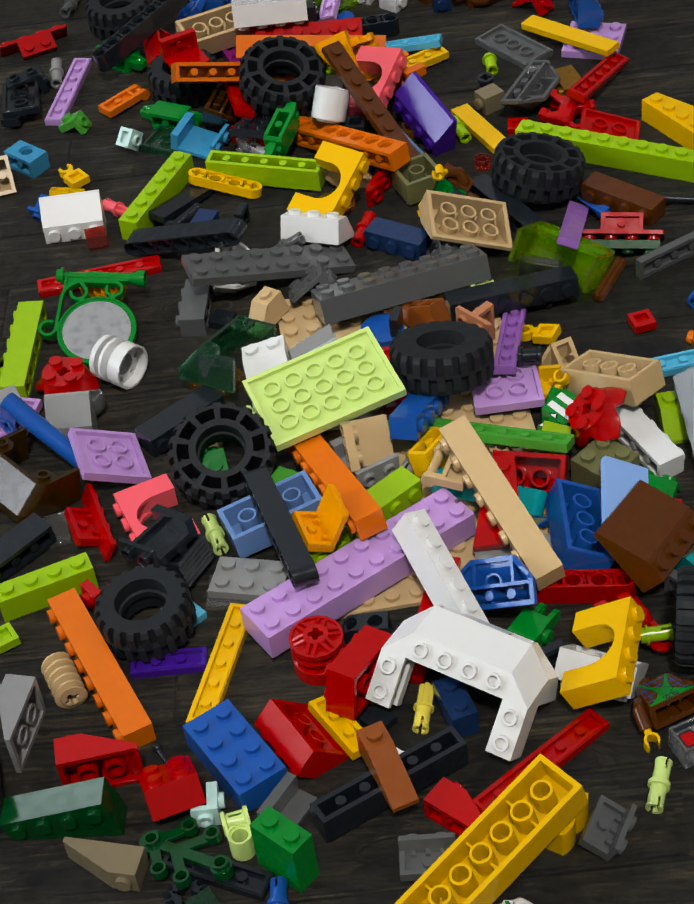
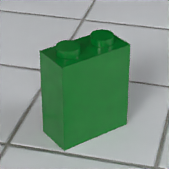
M270 806L250 824L258 864L267 871L274 873L277 878L278 876L285 877L290 887L302 893L320 874L312 834Z

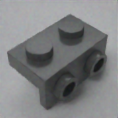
M601 794L595 801L578 844L607 862L616 854L621 855L628 843L625 836L627 832L632 830L637 820V817L634 816L637 805L631 803L625 809Z
M437 832L419 835L412 833L398 836L401 882L417 881L456 841L455 833Z

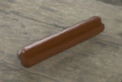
M618 256L613 260L593 292L594 301H604L626 265L625 258Z

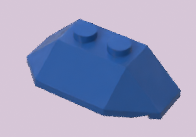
M517 555L470 560L460 571L483 612L530 607L538 604L535 577Z

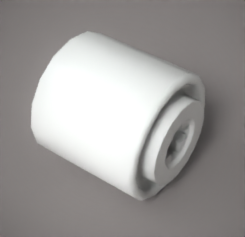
M316 85L311 117L324 123L339 124L340 122H346L350 97L349 91L339 87Z

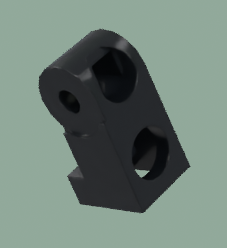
M388 610L350 615L344 619L343 635L344 642L347 644L351 641L353 635L358 633L364 625L393 634V626Z

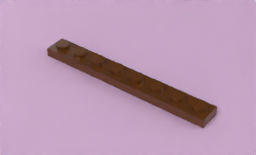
M336 41L323 47L322 54L380 136L407 142L410 158L419 155L341 42Z

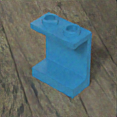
M186 112L171 133V149L189 153L192 156L206 160L211 150L222 151L224 145L229 143L231 138L229 124L225 123L219 133L194 126V113Z

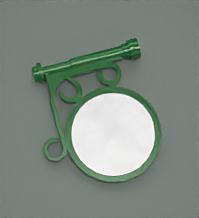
M65 267L57 269L56 281L64 284L59 298L55 324L53 320H44L38 326L39 334L43 339L51 340L57 336L59 346L66 357L82 358L84 365L89 367L90 354L94 345L104 335L112 334L135 343L137 338L135 317L130 308L119 300L125 294L123 285L129 286V284L136 285V287H146V270H137L132 273L66 272ZM81 287L85 292L84 295L75 297L72 290ZM87 287H105L106 297L89 298ZM110 288L120 289L116 294L109 293ZM69 294L72 302L75 304L62 316L64 300ZM46 327H54L50 333L43 332Z

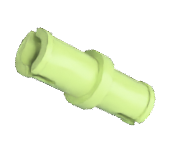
M208 513L209 521L205 515L201 519L206 530L205 536L208 542L211 543L214 553L221 556L223 554L220 548H223L225 554L229 550V546L224 538L225 532L219 526L216 516Z
M664 756L655 758L653 774L647 784L649 793L645 809L649 812L651 806H653L651 811L653 814H661L663 812L666 793L669 792L671 787L669 777L673 761L669 758L667 765H665L667 757Z

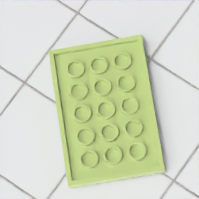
M368 326L242 381L243 387L256 412L264 419V425L269 426L272 432L270 437L274 440L277 452L338 426L339 423L347 422L407 395L406 388Z

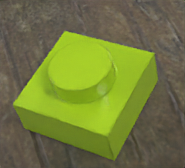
M10 622L0 626V654L21 644L19 636Z

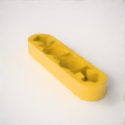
M192 168L188 171V182L192 185L250 199H257L262 196V184L260 182L203 168Z

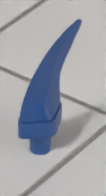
M577 196L600 220L601 212H611V207L607 205L592 204Z

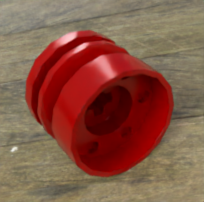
M315 615L306 617L294 625L290 630L288 638L295 674L306 684L324 686L326 685L324 671L327 664L338 656L341 648H345L342 627L336 620L327 616Z

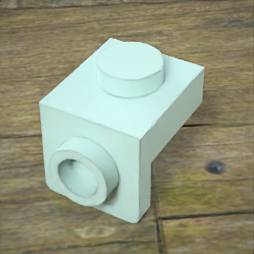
M121 126L116 145L138 151L142 143L143 133Z
M217 781L206 782V805L190 809V815L196 819L199 827L206 828L210 825H222L219 812H221V809L226 808L225 793L219 791Z

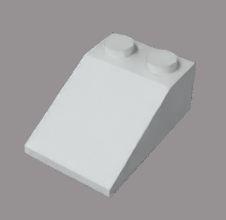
M283 334L241 348L246 379L290 360L288 355L290 348Z

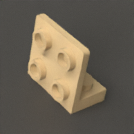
M385 414L339 423L347 465L351 472L358 471L361 467L369 466L394 454L387 416Z

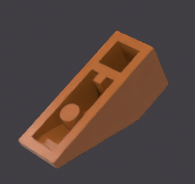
M444 298L415 300L397 305L402 306L403 322L410 327L433 321H451ZM393 307L384 309L383 313L391 315Z
M379 721L357 730L356 736L359 752L392 812L395 813L419 803L416 791L383 722Z

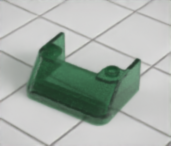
M245 315L236 316L198 346L178 367L179 378L234 393L235 359L226 356L235 349L241 350L242 347L276 337V324L251 319Z

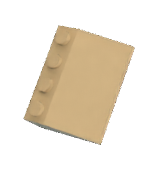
M426 190L419 205L421 224L431 239L507 251L513 250L506 202Z

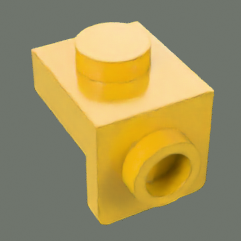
M560 364L538 366V374L545 399L551 387L556 384L553 374L556 370L561 369Z

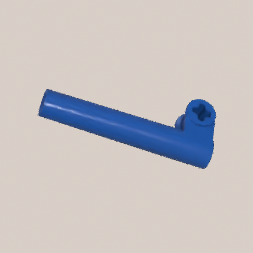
M10 393L3 399L0 404V426L7 434L16 431L19 426L25 427L27 431L74 468H78L67 436L16 394Z

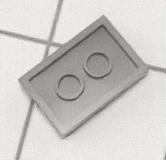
M220 556L207 592L209 598L251 602L287 581L289 577L281 561Z

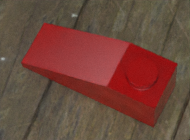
M445 777L423 799L425 816L447 830L454 832L457 836H460L481 815L464 787L458 782H452Z

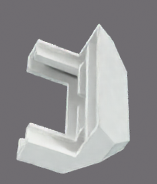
M438 604L404 620L384 644L365 697L388 709L391 708L392 704L400 706L416 662L502 698L485 751L512 761L520 758L538 706L555 701L559 676L537 642L446 605Z

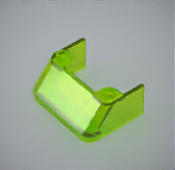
M537 221L518 228L508 261L513 262L520 259L527 266L542 263L551 268L571 265L578 276L579 287L583 293L596 289L615 255L614 250L584 237H581L578 249L576 250L559 245L556 242L561 228L547 222Z

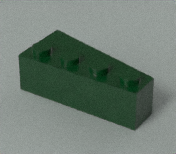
M100 777L6 797L3 802L0 827L12 841L58 839L64 837L119 836L125 834L128 807L107 779Z

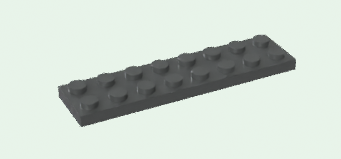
M313 243L311 245H292L264 249L253 248L251 250H232L227 252L192 253L190 255H182L181 263L193 287L304 277L306 275L305 271L310 266H316L319 263L326 270L330 268L335 274L354 273L356 267L342 243L340 245Z

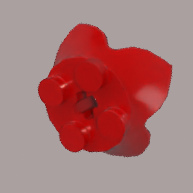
M53 356L42 370V375L37 381L35 388L39 392L44 390L45 395L97 390L98 388L100 389L97 377L93 376L87 366L84 365L82 358Z
M590 385L583 387L581 393L565 410L575 435V443L578 447L586 446L589 443V438L606 442L620 437L621 421L615 411V407L617 408L623 404L627 391L617 387L598 388Z

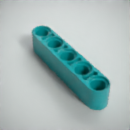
M439 467L437 473L442 474L444 468ZM433 485L429 491L436 492L443 487ZM466 485L463 491L446 488L456 498L476 502L474 498L476 492L473 488L468 489ZM518 485L519 499L529 514L543 517L548 492Z

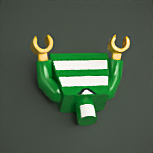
M560 369L556 370L553 374L556 384L551 387L545 399V405L541 408L542 424L537 426L538 430H542L544 420L571 426L565 410L569 404L573 403L577 396L567 388L561 390L562 386L570 383V377L565 373L564 377L560 379L562 376Z

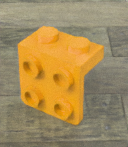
M328 483L316 512L293 511L291 517L309 552H333L341 538L344 525L348 522L349 512L335 484Z

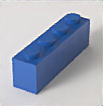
M409 393L389 416L390 439L418 441L428 427L433 424L438 415L441 414L443 409L448 406L449 395L423 396V394Z

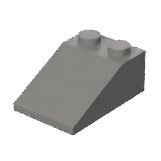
M5 674L2 684H0V716L3 735L16 773H22L47 709L36 677Z

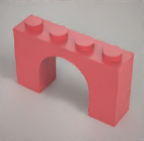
M360 46L355 57L359 69L365 74L382 75L378 83L372 88L387 108L395 87L400 81V76L407 66V58L401 48ZM350 94L347 116H365Z
M165 473L114 493L115 504H112L116 517L122 518L120 522L124 532H129V540L133 541L147 528L143 523L152 515L151 509L156 504L170 508L178 505L175 488ZM194 522V525H195V528H196V530H197V533H198V534H201L200 531H199V529L197 528L195 522Z

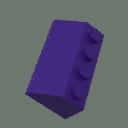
M416 71L412 72L395 93L393 108L397 114H400L405 124L414 131L415 136L424 143L425 148L436 157L455 149L457 120Z

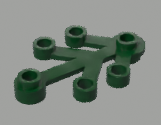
M186 818L181 822L180 827L164 833L160 830H150L143 834L139 840V846L145 847L147 856L151 858L150 872L155 880H162L168 876V867L162 859V853L171 855L175 871L173 880L176 887L180 889L188 887L192 882L184 860L209 868L214 879L223 882L232 878L235 868L229 857L225 855L212 857L194 850L208 844L215 845L219 843L222 839L219 827L210 825L205 828L203 835L177 844L171 841L184 836L192 837L199 832V826L195 818Z

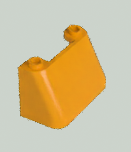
M342 31L314 45L316 53L331 67L322 54V48L340 41L358 68L355 57L360 46L378 47L373 32H369L362 37L356 36L350 39L348 31ZM361 71L366 80L377 84L382 76L378 74H365Z

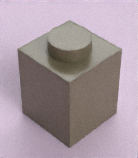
M491 83L474 91L475 108L486 116L504 108L505 106L500 103V100L504 97V90Z

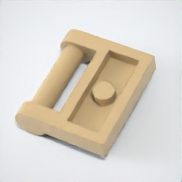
M437 444L433 450L434 456L427 471L422 474L421 483L426 487L437 485L463 491L465 483L462 479L464 475L462 470L457 471L450 460L452 457L449 451L445 453L441 445ZM447 457L448 460L442 474L437 473L442 459Z

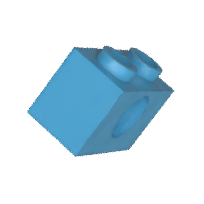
M19 140L4 151V154L9 158L11 169L33 179L50 168L47 151L22 140Z

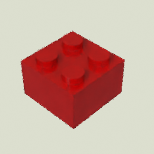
M182 755L172 757L168 760V763L159 766L149 765L143 768L142 772L136 774L153 822L206 803L198 774L188 755L185 757Z

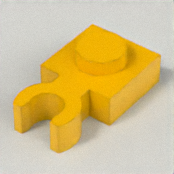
M67 164V170L58 169L64 183L72 189L82 188L90 183L89 175L80 168L73 170L71 164Z
M52 187L49 190V196L84 192L85 189Z
M539 323L538 327L525 325L522 341L532 340L533 344H552L556 342L562 332L560 324Z

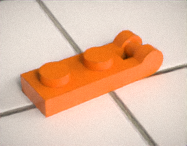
M133 84L98 105L99 112L110 118L115 117L140 100H148L150 91L141 88L137 84Z

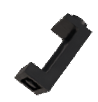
M156 504L151 509L155 521L133 541L122 537L118 540L121 555L127 561L136 562L143 567L148 565H157V568L165 566L198 535L190 515Z

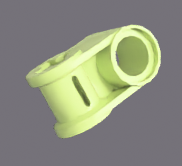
M244 805L242 809L226 814L223 811L219 812L231 855L237 861L250 860L256 851L250 830L251 821L247 806Z

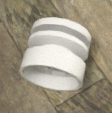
M112 334L104 335L96 342L89 359V368L93 376L126 390L135 387L141 381L148 364V355L144 347Z

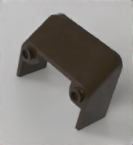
M23 427L0 437V509L14 521L20 523L33 512L39 517L44 518L81 500L80 469L76 467L59 476L42 469L30 475L17 465L29 459L27 429Z

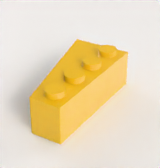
M658 92L642 99V120L683 147L694 150L693 105Z

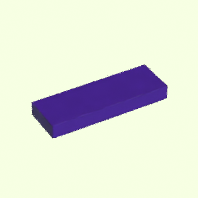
M203 646L177 649L171 655L170 653L164 655L163 659L157 660L152 658L150 662L145 663L141 662V660H137V662L131 661V679L204 672L208 663V648Z

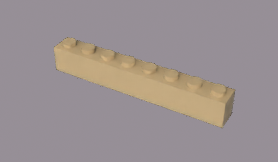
M463 415L439 428L441 434L439 443L445 453L448 451L451 453L452 457L450 460L457 471L462 470L464 474L462 479L468 489L473 488L476 492L474 494L476 502L480 508L485 506L488 511L485 513L487 519L492 526L497 525L499 528L498 535L505 546L509 544L512 549L510 554L517 555L533 574L538 591L565 577L563 564L466 416Z

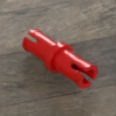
M365 211L363 218L357 223L356 232L351 239L353 246L360 248L364 245V230L376 217L374 212Z

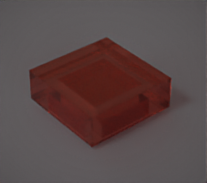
M104 225L84 229L89 250L109 245Z

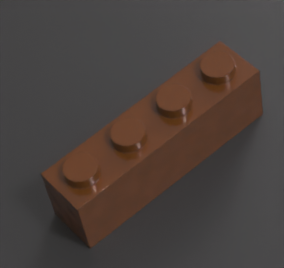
M596 171L581 184L582 199L596 205H607L611 207V212H644L643 224L652 227L665 215L666 197Z

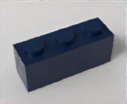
M375 217L364 230L366 248L415 261L419 260V257L426 255V251L432 242L425 229Z

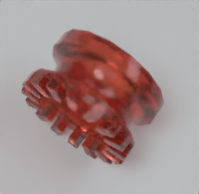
M482 152V154L474 155L473 161L476 170L486 171L491 168L490 154Z

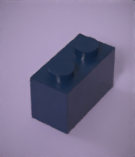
M449 676L432 681L434 700L447 727L452 725L462 738L480 732L478 710L463 682Z

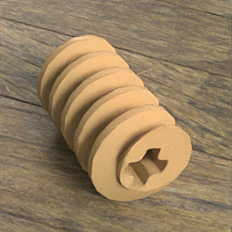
M56 652L47 656L41 665V672L57 706L70 709L81 705L87 699L88 692L84 688V683L81 681V677L69 654L66 652Z

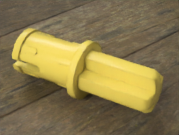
M429 682L419 685L417 702L413 705L415 715L412 731L416 734L419 732L420 724H422L421 735L429 732L430 717L434 712V706L432 705L434 691L433 685H430Z

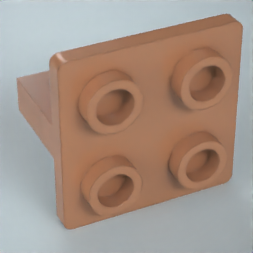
M486 301L472 312L460 305L455 308L456 322L463 321L469 324H476L480 328L483 327L493 340L496 339L494 304Z

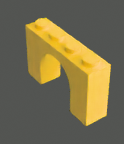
M323 141L314 158L321 168L341 174V180L337 189L323 198H313L295 192L286 209L287 211L291 208H297L301 212L318 210L320 214L338 212L339 215L343 216L346 208L350 206L351 199L355 191L358 190L364 174L367 173L370 162L363 152Z
M631 596L576 612L572 632L585 648L613 641V644L608 652L598 661L563 673L560 694L573 709L631 694L642 624L645 619L642 607L637 605Z

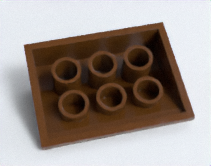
M639 480L593 535L641 591L645 593L665 581L694 543V511L682 502Z

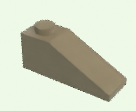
M64 837L63 844L67 855L74 862L112 888L124 892L130 890L140 892L149 866L145 847Z

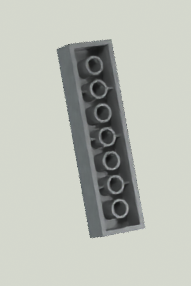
M464 244L460 246V249L453 251L451 249L442 250L438 255H424L419 257V260L413 262L402 261L399 263V266L392 268L390 266L381 267L374 273L363 272L358 274L356 278H341L337 280V283L330 285L327 283L319 284L316 286V289L310 290L315 313L326 326L490 280L491 273L487 254L475 245Z

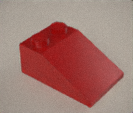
M81 733L53 739L55 763L62 785L105 777L113 788L138 783L136 774L142 772L141 770L144 766L137 743Z

